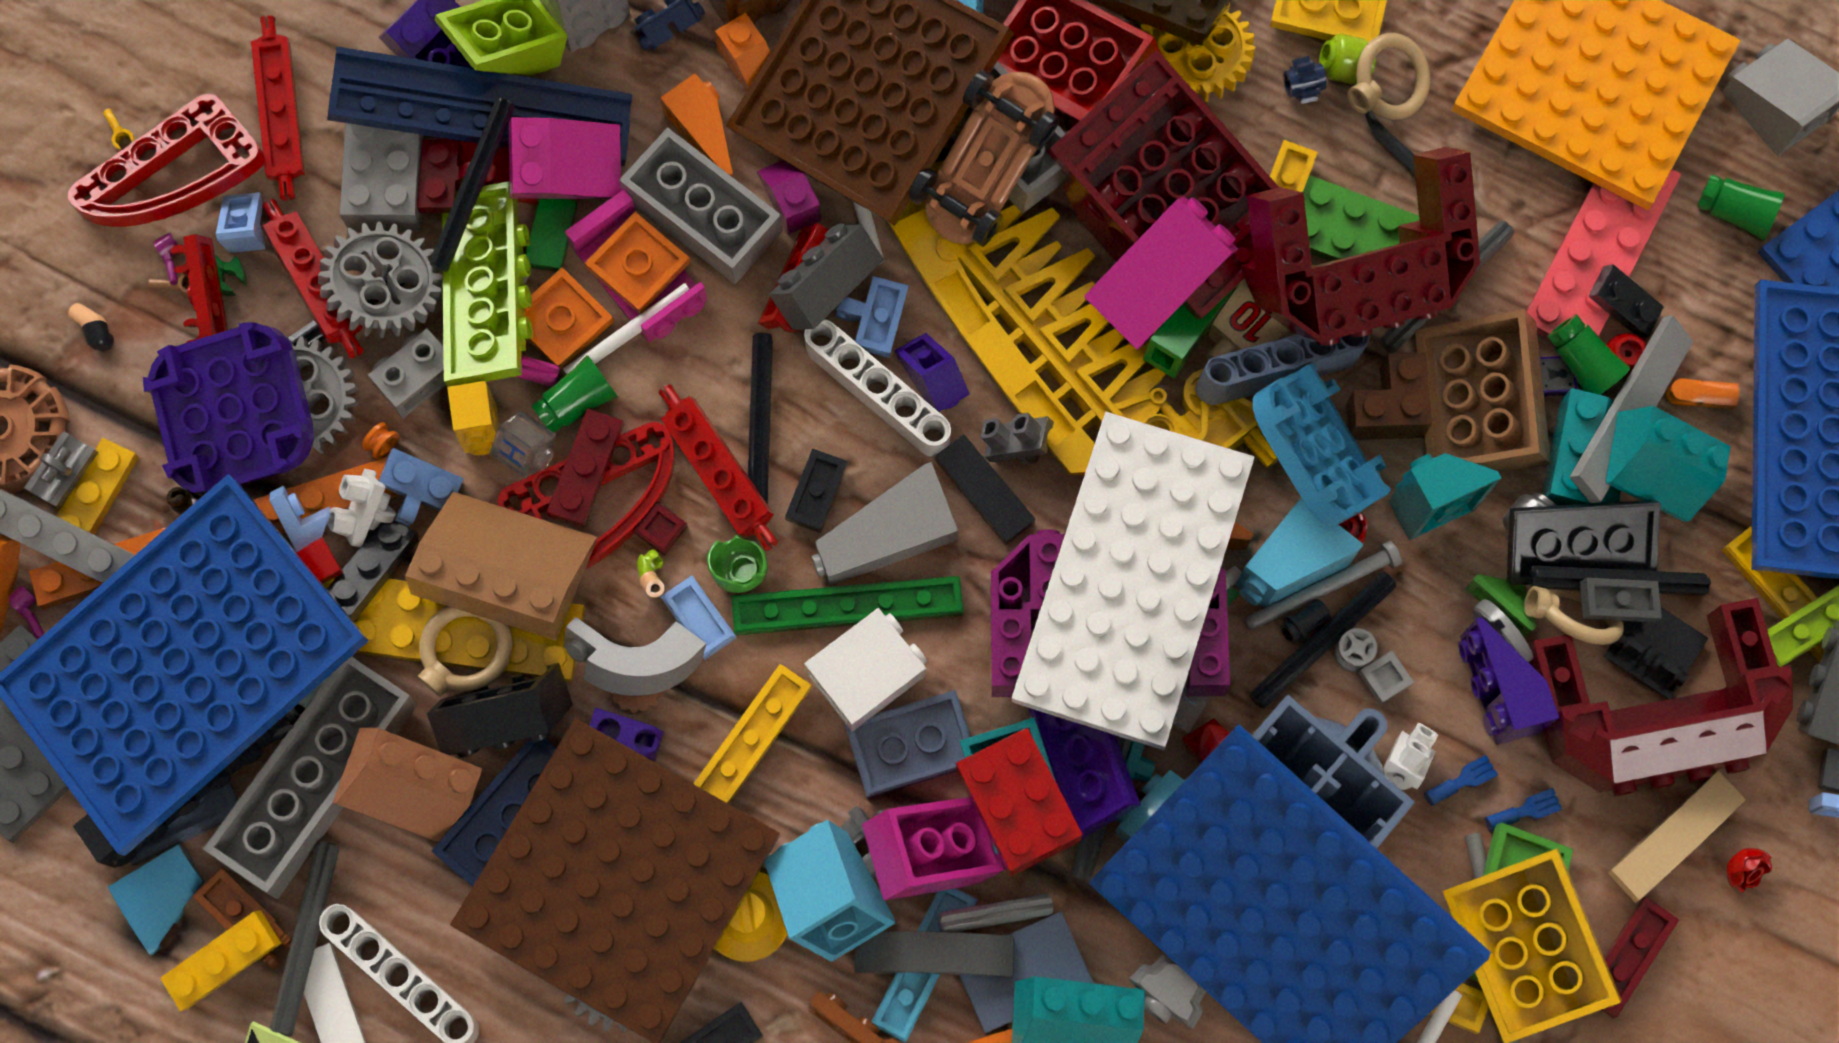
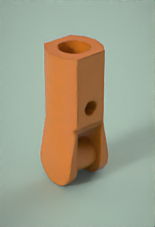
M1681 378L1668 386L1665 391V397L1670 404L1676 406L1697 405L1698 407L1733 410L1738 406L1739 385L1738 383Z

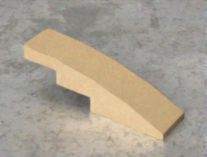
M1718 770L1689 798L1678 805L1658 826L1652 829L1608 874L1635 903L1638 902L1711 835L1746 799Z

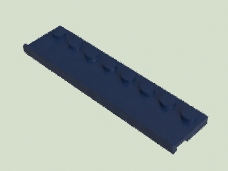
M337 46L327 120L478 143L496 99L501 97L515 104L511 117L555 118L619 124L621 166H625L633 94L505 73L477 71L474 68ZM508 125L499 147L508 148Z

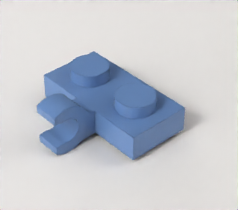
M873 276L866 303L846 297L837 306L836 318L845 321H860L855 342L868 353L890 358L909 285Z
M392 448L378 481L385 485V489L404 496L395 521L409 527L416 518L420 504L440 512L452 492L458 493L464 478Z

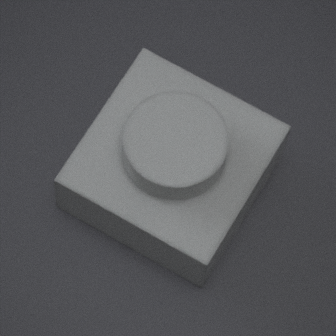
M1393 651L1388 652L1361 669L1358 673L1379 705L1414 683Z

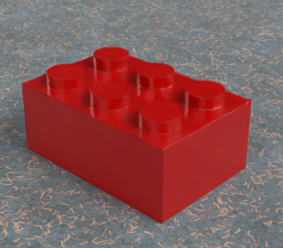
M1028 727L956 762V772L1009 877L1081 842L1083 834Z

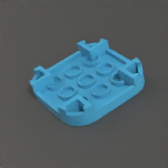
M1308 364L1297 372L1284 378H1279L1258 391L1253 397L1252 407L1263 435L1304 503L1321 522L1328 526H1337L1388 495L1391 489L1388 485L1384 484L1380 476V471L1387 466L1381 455L1370 461L1366 459L1330 399V396L1341 390L1333 378L1325 383L1317 373L1316 364Z

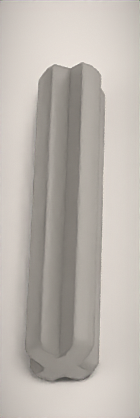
M1042 894L940 913L938 915V924L941 932L967 931L1046 917L1053 913V904L1049 894Z

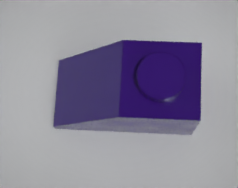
M927 333L894 350L923 399L938 412L956 406L961 399L970 395L955 358Z

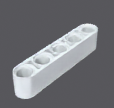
M824 319L815 329H805V348L808 356L920 452L927 456L935 457L950 445L951 427L949 421L833 322ZM820 335L831 339L830 343L825 346H817L812 341ZM845 359H854L859 365L855 369L847 370L842 368L840 363ZM875 382H881L886 385L887 389L877 394L869 391L868 386ZM901 406H910L915 410V413L911 417L906 418L899 416L895 411ZM935 429L944 436L939 441L934 442L926 439L924 434L928 430Z
M341 904L329 906L323 911L320 916L319 926L324 936L445 1043H474L480 1030L476 1018L358 913ZM341 915H348L350 925L347 931L339 935L335 934L332 928L335 919ZM376 940L379 944L377 956L372 960H364L361 954L363 946L368 941ZM400 966H406L409 973L406 983L402 986L394 987L390 979L393 970ZM435 992L438 996V1005L432 1012L423 1013L420 1009L421 998L426 993ZM465 1018L468 1024L465 1036L457 1040L452 1039L449 1033L451 1023L455 1019Z

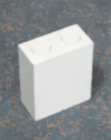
M879 608L804 663L805 673L851 732L926 675L924 664L927 662L924 654L914 643L908 646L900 635L903 629L898 621L890 613L885 616Z

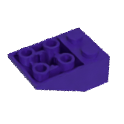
M415 0L378 37L396 56L473 68L435 21L436 14L460 7L455 0Z
M1482 617L1477 618L1460 635L1461 641L1458 642V648L1463 662L1469 663L1473 674V677H1471V688L1476 699H1481L1486 714H1483V722L1488 735L1494 736L1496 744L1499 745L1541 733L1560 718L1547 680Z

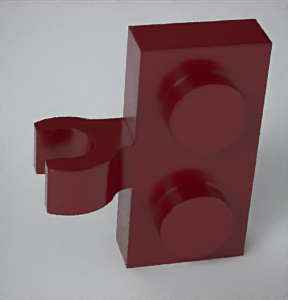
M423 139L417 209L420 213H450L459 191V186H461L470 162H466L461 165L463 145L460 141L452 139Z

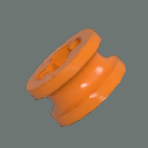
M385 422L378 423L365 436L362 448L365 451L372 450V456L376 460L382 459L396 446L399 434L396 431L389 432V426Z

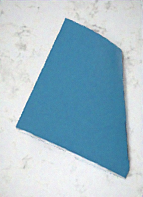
M178 844L108 886V889L147 952L153 955L160 950L162 946L159 944L173 923H178L184 914L186 904L193 898L192 895L205 881L187 849Z

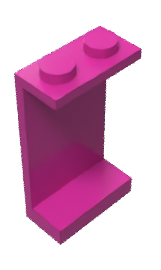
M623 189L565 231L569 246L583 263L636 212L634 201L627 191ZM685 270L645 309L647 310L684 283L690 289L641 324L642 332L640 334L648 343L655 338L662 339L674 329L675 323L685 316L689 318L696 315L704 307V302L707 301L704 285L701 282L695 284ZM596 278L630 321L640 315Z
M1185 196L1178 198L1084 295L1136 349L1144 346L1152 338L1156 330L1228 257L1238 250L1232 244L1235 241L1234 236L1221 224L1215 227L1205 217L1208 214L1207 209L1193 197L1190 200Z

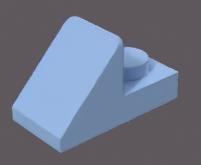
M260 192L223 196L216 238L229 253L265 249L266 245L260 225L263 210Z
M284 486L270 492L269 501L296 552L322 537L330 516V507L301 519L300 515L305 514V511L295 493L289 495Z

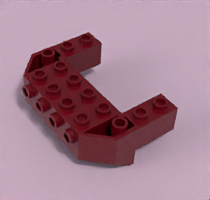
M1442 147L1414 154L1419 220L1398 226L1400 244L1319 265L1311 264L1304 193L1279 187L1247 195L1255 262L1241 265V269L1256 306L1294 334L1317 342V345L1322 346L1336 344L1340 341V337L1347 335L1353 337L1372 334V329L1381 326L1385 328L1400 327L1405 325V320L1434 318L1437 316V311L1452 308L1480 264L1471 153L1469 151Z
M1758 598L1722 604L1707 615L1726 687L1610 711L1608 701L1590 704L1571 636L1567 634L1533 641L1529 645L1533 659L1528 663L1547 680L1560 717L1544 730L1552 763L1597 792L1613 791L1614 796L1634 793L1637 791V785L1650 783L1652 789L1667 787L1675 784L1674 778L1688 776L1689 782L1703 780L1713 776L1711 771L1725 768L1726 774L1749 770L1750 762L1768 752L1793 709L1792 670L1790 665L1778 667Z

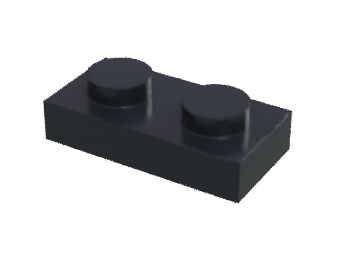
M1614 264L1603 267L1588 296L1640 338L1650 336L1664 308L1662 304Z
M812 448L785 515V520L821 533L848 467V461Z

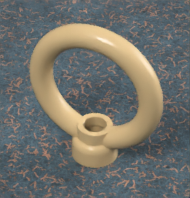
M1385 33L1372 39L1365 46L1359 57L1357 84L1348 90V100L1351 106L1359 113L1365 114L1372 110L1380 117L1390 120H1401L1415 114L1424 104L1430 88L1429 65L1420 47L1410 38L1398 33ZM1386 48H1397L1403 51L1414 66L1416 75L1415 89L1410 99L1401 105L1394 106L1384 102L1381 99L1382 90L1380 86L1371 79L1373 61L1377 54Z
M1533 586L1526 595L1524 611L1527 616L1534 618L1545 617L1559 630L1578 640L1606 645L1616 642L1623 634V621L1604 620L1608 628L1595 629L1576 622L1559 610V597L1569 598L1582 603L1580 590H1556Z
M445 606L430 618L423 629L419 652L424 670L417 677L440 697L448 689L473 691L491 684L503 673L512 654L513 641L509 626ZM465 616L477 617L484 620L493 629L497 639L496 654L492 662L484 670L469 676L452 674L436 657L435 642L437 636L446 624L456 618Z

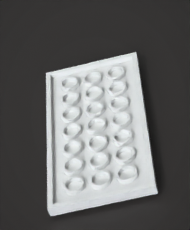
M1105 412L1011 698L1012 703L1165 750L1254 456Z

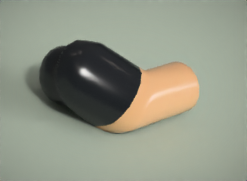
M80 303L70 307L68 316L72 321L81 325L87 344L94 350L102 352L110 350L114 344V337L109 333L104 317Z

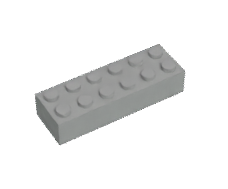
M350 657L328 677L295 722L294 728L287 733L203 850L267 894L278 899L344 808L333 804V800L359 728H380L397 735L418 704L409 694L358 660Z

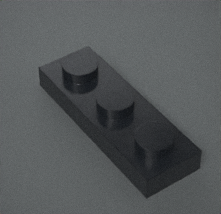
M394 520L391 523L380 522L342 569L344 573L337 576L328 586V592L353 622L417 544L419 539L416 531Z

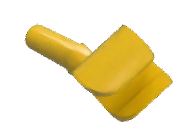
M111 109L103 111L104 117L112 128L113 135L111 141L118 152L122 150L119 143L123 138H130L132 143L137 140L130 130L120 126Z

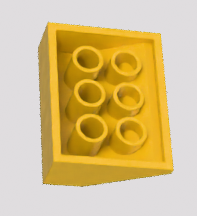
M1559 848L1442 891L1453 918L1491 952L1488 960L1475 973L1504 1043L1513 1042L1621 1003V997Z

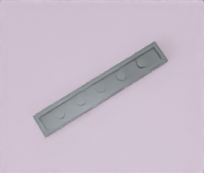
M1674 315L1663 317L1570 475V479L1590 503L1601 502L1610 487L1605 482L1618 412L1648 406L1656 407L1694 342Z

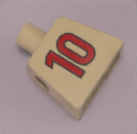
M1244 278L1210 328L1208 335L1216 345L1206 354V358L1209 361V359L1219 355L1293 336L1294 333L1256 306Z

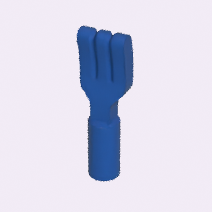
M1484 755L1464 766L1459 777L1456 779H1448L1424 792V797L1427 803L1433 806L1458 793V789L1464 786L1475 788L1498 776V773L1493 769L1492 763H1489L1487 755Z
M1550 788L1526 798L1523 806L1515 809L1512 807L1485 817V823L1489 831L1493 832L1495 825L1501 822L1511 825L1519 822L1523 817L1537 820L1563 809L1561 804L1558 803L1559 799L1555 796L1554 788Z

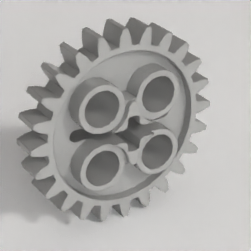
M377 222L375 231H370L369 227L362 223L360 234H357L352 228H347V240L337 235L334 247H326V258L320 260L319 270L322 272H319L318 284L323 285L321 286L320 297L329 298L326 306L328 311L338 309L336 318L338 322L346 318L351 319L349 330H354L360 324L364 326L365 336L369 335L372 328L378 329L380 338H384L386 329L389 328L392 329L396 336H400L402 325L412 332L415 328V319L425 323L428 315L427 312H435L437 303L435 300H440L442 289L439 287L442 286L443 275L438 274L439 270L433 268L429 263L434 250L426 249L422 251L424 239L419 238L414 242L410 240L412 230L408 229L400 235L397 234V224H393L389 231H384L382 223ZM363 254H365V255H367V256L369 257V259L371 260V263H370V261H369ZM388 254L393 256L394 259L385 260L379 255ZM357 270L362 274L353 276L348 274L347 271ZM409 283L415 288L405 289L399 284ZM391 297H392V299H393L396 303H398V305H396V304L393 303V301L391 300ZM377 299L381 301L382 304L372 305L369 304L367 300Z
M300 336L296 346H294L290 339L289 341L295 351L299 370L301 371L303 367L308 365L314 366L313 376L309 380L302 382L313 422L314 442L312 447L323 454V442L327 440L336 446L338 443L334 434L337 431L342 434H348L347 429L342 425L344 420L355 421L356 418L348 412V408L359 406V402L349 397V395L357 392L359 387L356 384L347 383L355 374L351 369L342 370L347 361L342 356L333 359L336 351L331 346L322 351V343L315 339L308 348L307 340ZM324 398L329 399L327 411L323 414L315 415L314 405L316 402Z

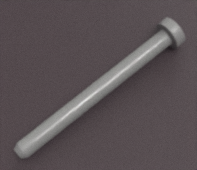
M1387 541L1380 545V552L1247 616L1245 624L1248 629L1255 630L1312 602L1314 599L1321 598L1386 565L1393 569L1402 564L1399 551L1392 541Z

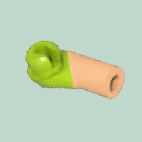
M649 550L644 556L641 554L636 563L641 587L650 597L657 598L663 594L664 584L654 571L662 568L664 562L656 550Z

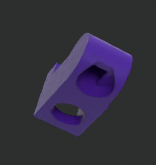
M595 707L589 726L651 761H656L664 735L662 730Z

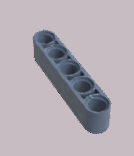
M1293 335L1219 355L1209 359L1196 383V393L1205 403L1218 405L1255 395L1258 391L1279 378H1284L1297 372L1308 364H1316L1319 376L1345 370L1356 364L1369 343L1370 336L1353 337L1347 335L1340 337V341L1336 344L1322 346L1317 345V342L1300 335Z

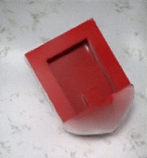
M1214 718L1183 737L1182 740L1186 749L1201 764L1230 732L1224 729Z

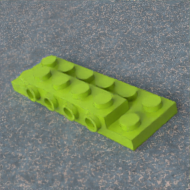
M509 181L482 187L450 268L446 272L443 271L444 383L447 387L481 381L488 382L522 375L521 352L526 351V340L533 338L531 321L529 317H525V308L532 307V297L529 287L524 285V277L531 276V265L528 256L523 252V247L530 245V234L527 225L521 224L518 219V198H510ZM442 213V230L449 213Z

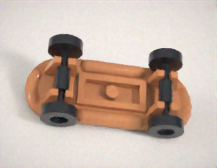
M980 70L969 83L962 100L963 103L974 110L939 171L936 173L932 169L926 168L913 181L909 191L910 201L920 205L926 199L925 210L928 221L933 229L944 239L959 244L975 242L984 247L998 230L1003 218L1000 211L1037 149L1041 150L1054 134L1060 118L1054 114L1053 95L1048 86L1040 78L1027 72H1011L993 80L994 77L985 70Z

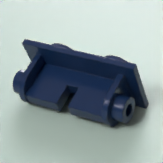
M664 0L666 8L656 14L651 8L634 19L637 26L629 32L633 34L639 31L641 37L637 40L644 51L648 49L654 51L658 46L674 37L667 24L672 22L677 31L681 33L693 24L700 22L701 16L705 14L702 5L698 1L693 4L691 0Z

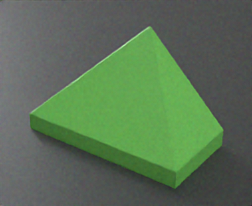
M1478 574L1465 588L1479 602L1487 599L1495 604L1512 621L1524 639L1536 628L1535 618L1527 616L1524 611V602L1527 595L1524 585L1511 586L1507 583V579Z

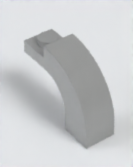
M575 617L566 626L563 647L573 659L586 663L584 680L590 684L620 695L642 696L668 690L689 677L702 663L706 643L675 621L655 642L641 647H624L607 640Z

